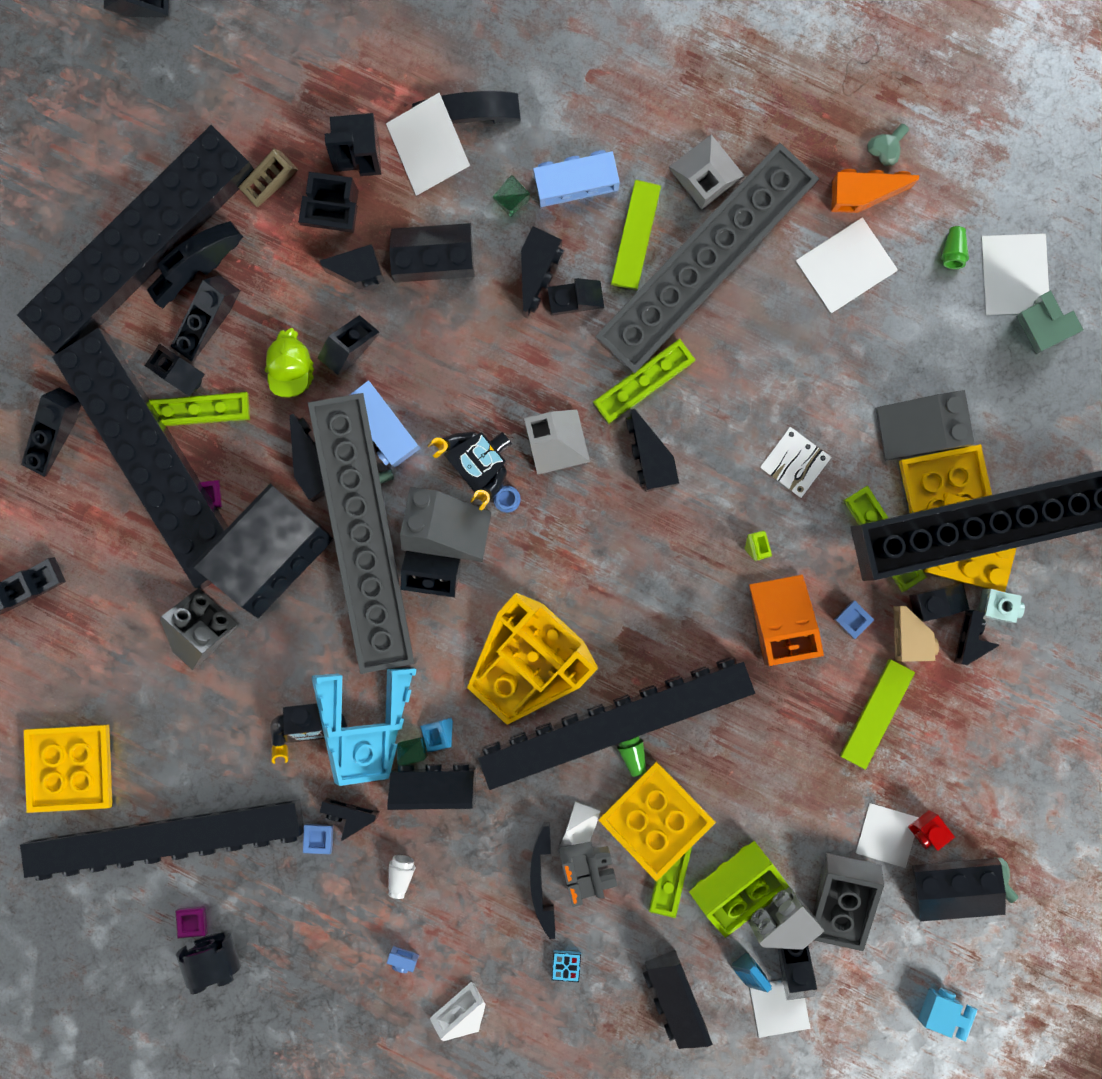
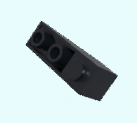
M532 226L521 249L523 314L525 318H528L530 312L535 313L541 302V298L538 297L542 287L547 289L553 277L550 271L554 264L559 265L565 251L561 249L562 239Z
M220 275L203 280L170 347L193 362L230 313L241 290Z
M59 387L41 396L21 465L43 477L47 476L76 423L81 403L75 395Z
M631 409L630 417L626 418L628 433L634 434L635 444H631L634 460L639 459L641 470L636 471L639 487L644 486L645 492L677 486L679 479L674 456L636 409Z
M291 414L289 416L294 478L308 500L315 502L325 495L315 441L313 442L308 434L312 430L304 417L299 419L296 415Z
M806 946L803 950L778 948L786 1000L814 997L817 992V984L809 946Z

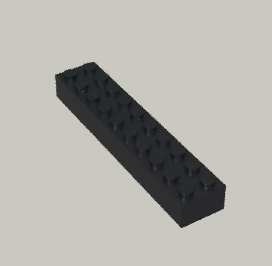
M210 125L50 281L17 316L53 353L57 354L101 326L159 269L157 264L167 254L189 239L239 190L238 187L252 173L254 168L227 139Z
M97 328L55 354L52 358L194 588L204 589L212 583L199 573L192 564L228 528V525L219 510L212 503L213 501L205 488L202 487L201 481L170 431L162 423V419L154 406L149 402L150 399L111 336Z
M1102 470L851 526L862 581L879 580L1102 528Z
M728 657L717 661V667L709 669V667L703 666L690 671L691 676L685 679L679 675L665 680V686L656 688L654 685L638 690L640 693L638 696L630 698L626 694L613 699V705L605 708L603 704L587 709L588 714L578 717L577 713L561 718V724L552 726L551 722L540 725L536 727V733L526 736L525 732L511 736L506 744L500 745L499 741L484 746L483 752L478 757L489 790L495 789L756 694L745 663Z

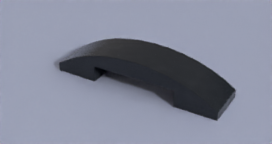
M473 91L441 96L452 124L494 120V124L521 121L518 93ZM425 100L413 103L412 108L424 102Z
M544 822L533 848L530 887L538 920L549 939H556L554 905H543L540 855L551 854L550 822Z

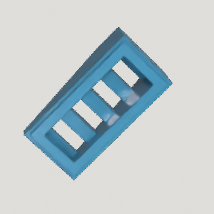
M744 953L732 963L731 967L746 986L767 993L772 990V985L765 973L749 953Z

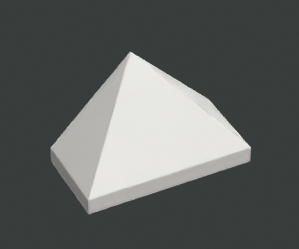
M575 801L556 854L560 855L559 848L590 842L601 811Z
M470 982L430 1017V1020L442 1041L479 1032L486 1004L475 984Z

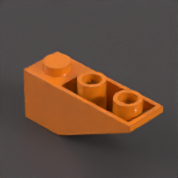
M843 169L837 172L832 180L831 212L859 213L912 188L919 180V175H911L908 171L884 174L881 170L857 173L855 169Z

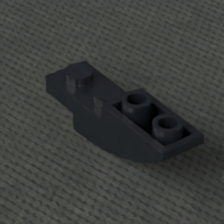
M229 221L203 230L167 254L157 264L162 274L147 289L154 303L163 309L176 298L177 293L187 283L193 280L199 270L208 275L213 269L217 268L221 260L231 250L236 248L239 241L243 238L235 224Z

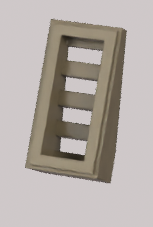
M273 149L238 188L256 207H259L285 184L298 169L280 150ZM277 162L284 167L282 171L275 165ZM269 169L276 175L274 179L267 173ZM261 176L269 184L267 187L259 180ZM253 183L262 192L260 195L250 187Z

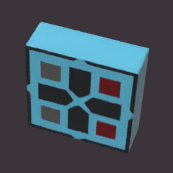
M554 950L552 980L579 982L581 952Z

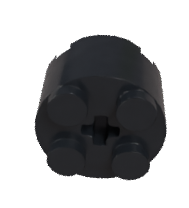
M224 932L202 937L194 941L195 946L187 950V947L184 946L176 953L186 988L189 989L190 994H198L208 986L216 983L219 987L231 983L234 980L233 974L241 968L231 933H228L226 937Z

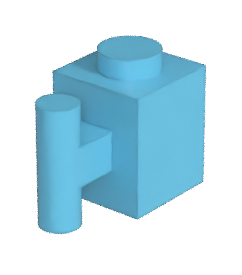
M929 988L918 1020L925 1028L952 1038L957 1026L958 1030L955 1037L966 1042L978 1009L967 1005L964 1014H961L963 1005L955 998L956 994L944 988H940L939 992Z

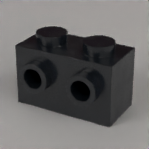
M406 551L401 568L400 590L455 598L460 576L461 559Z

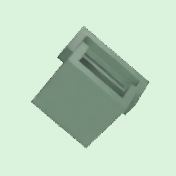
M1051 290L1039 296L1034 301V306L1020 312L1016 316L1035 354L1084 330L1074 310L1063 315Z

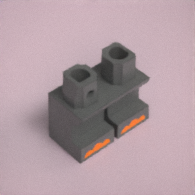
M590 841L559 848L572 907L582 905V899L596 895L597 898H605L603 890L617 886L613 868L598 871L599 867L612 865L608 846L593 849L592 842Z

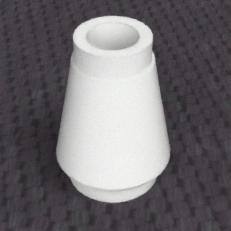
M394 855L392 861L389 862L388 895L395 899L404 898L416 869L413 858L406 855Z

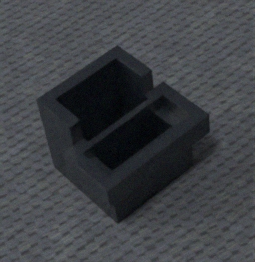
M374 113L330 117L331 133L324 135L333 171L359 170L360 176L382 175L379 135Z
M309 172L306 187L307 196H302L298 223L302 226L354 233L359 191L353 178Z

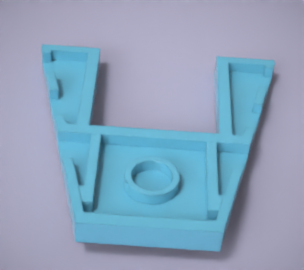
M415 668L387 669L385 723L341 728L343 675L336 673L312 676L335 784L343 786L389 779L398 745L395 742L398 730L402 729L404 719L402 714L405 702H409L411 694L409 687L412 675H416Z

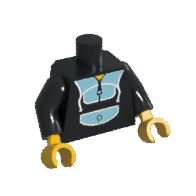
M471 431L455 433L445 438H434L427 447L436 446L439 450L433 455L434 458H438L447 451L444 456L475 492L470 502L472 503L475 499L482 501L479 510H484L488 502L502 489L507 475L505 467L507 462L501 456V453L512 445L503 432L491 441L482 432L478 434Z
M317 703L283 707V715H279L272 720L270 726L273 745L271 749L272 763L275 764L276 757H284L285 763L288 762V747L285 743L325 739ZM341 713V728L348 727L345 717Z

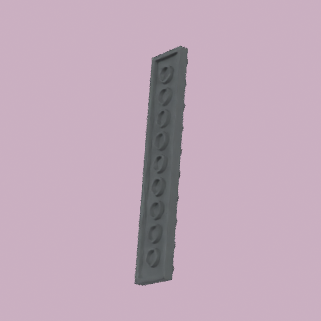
M779 143L595 336V339L628 370L635 374L818 182L819 178L786 147Z
M364 393L308 402L360 674L415 664Z

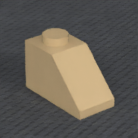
M893 606L895 661H935V655H938L939 643L934 636V632L906 606Z

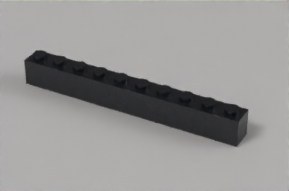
M298 799L35 839L20 844L24 878L35 877V881L50 879L53 877L52 874L61 872L62 877L79 874L81 869L89 868L90 873L104 871L107 869V865L117 864V868H126L133 866L134 861L144 860V864H153L160 862L161 857L171 856L172 860H179L189 857L188 853L199 852V856L216 853V849L226 848V852L243 849V845L253 843L254 848L268 846L270 841L278 839L281 840V843H290L297 841V837L304 833L301 802Z

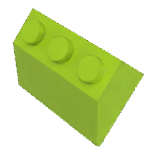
M753 841L749 845L742 847L730 860L720 864L717 870L707 878L700 880L689 893L705 916L726 938L751 919L758 909L769 905L778 892L786 890L790 886L757 843Z

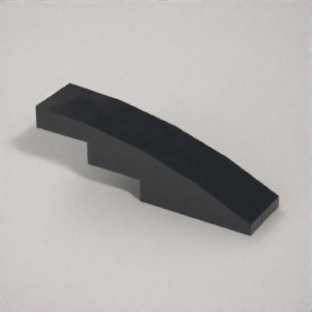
M55 557L48 558L28 570L19 571L0 582V615L66 582Z

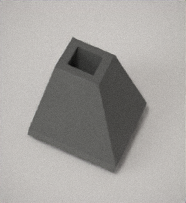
M199 588L160 618L172 652L192 670L206 660L238 625L234 619Z

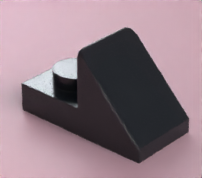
M574 278V283L547 287L551 316L604 308L601 281Z
M976 610L965 611L954 663L969 665L999 646L996 643L979 640V635L983 634L986 621L983 619L984 612Z
M330 798L322 801L320 813L326 814V818L329 820L342 822V819H346L341 841L371 824L379 816V811Z

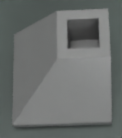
M712 134L669 166L671 172L701 209H704L745 176Z
M577 409L548 412L524 418L537 475L590 462Z
M791 887L778 892L773 897L772 902L765 908L758 909L748 922L759 944L764 948L803 950L824 932L818 920Z

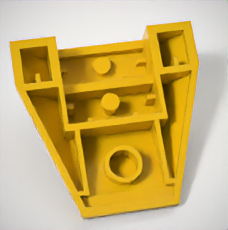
M516 592L497 613L467 688L508 725L579 689L598 669V666L585 642L544 604Z

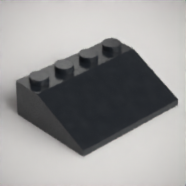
M270 483L192 566L240 607L259 619L327 548L334 538L318 521Z

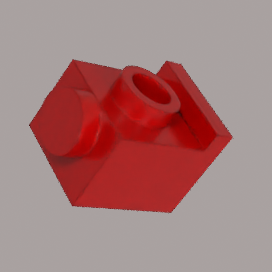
M930 810L908 826L924 849L931 846L939 851L955 838L939 815Z

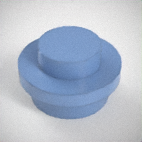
M503 486L494 496L493 500L499 511L510 513L519 507L521 498L517 489L512 486Z

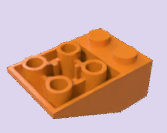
M803 575L749 584L764 665L773 666L824 656L818 624Z

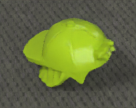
M289 328L286 332L281 330L276 341L267 350L265 372L268 373L267 382L270 390L280 397L290 398L302 394L309 388L314 379L312 374L314 371L313 362L310 359L308 349L297 339L298 332L294 331L293 328Z

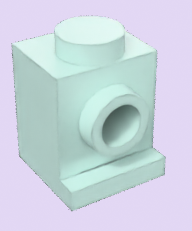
M982 589L978 611L984 612L985 618L1016 623L1017 618H1022L1024 614L1025 604L1021 602L1022 596L994 589ZM1005 601L1007 602L1006 612L1002 609V604Z

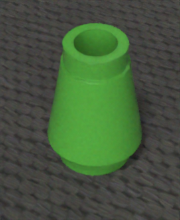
M954 226L949 229L941 256L942 261H944L943 265L946 268H963L969 260L966 229L964 227Z
M638 736L618 743L617 749L631 776L635 777L645 774L647 770L643 739H640Z

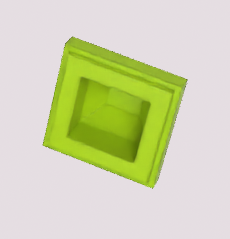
M765 531L747 535L745 551L754 561L772 557Z

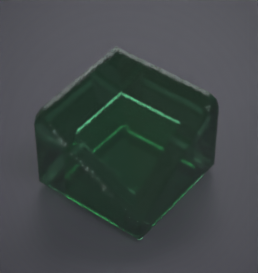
M511 175L494 194L493 199L512 217L530 200V193Z
M423 737L402 741L397 745V763L400 766L424 761L428 756Z

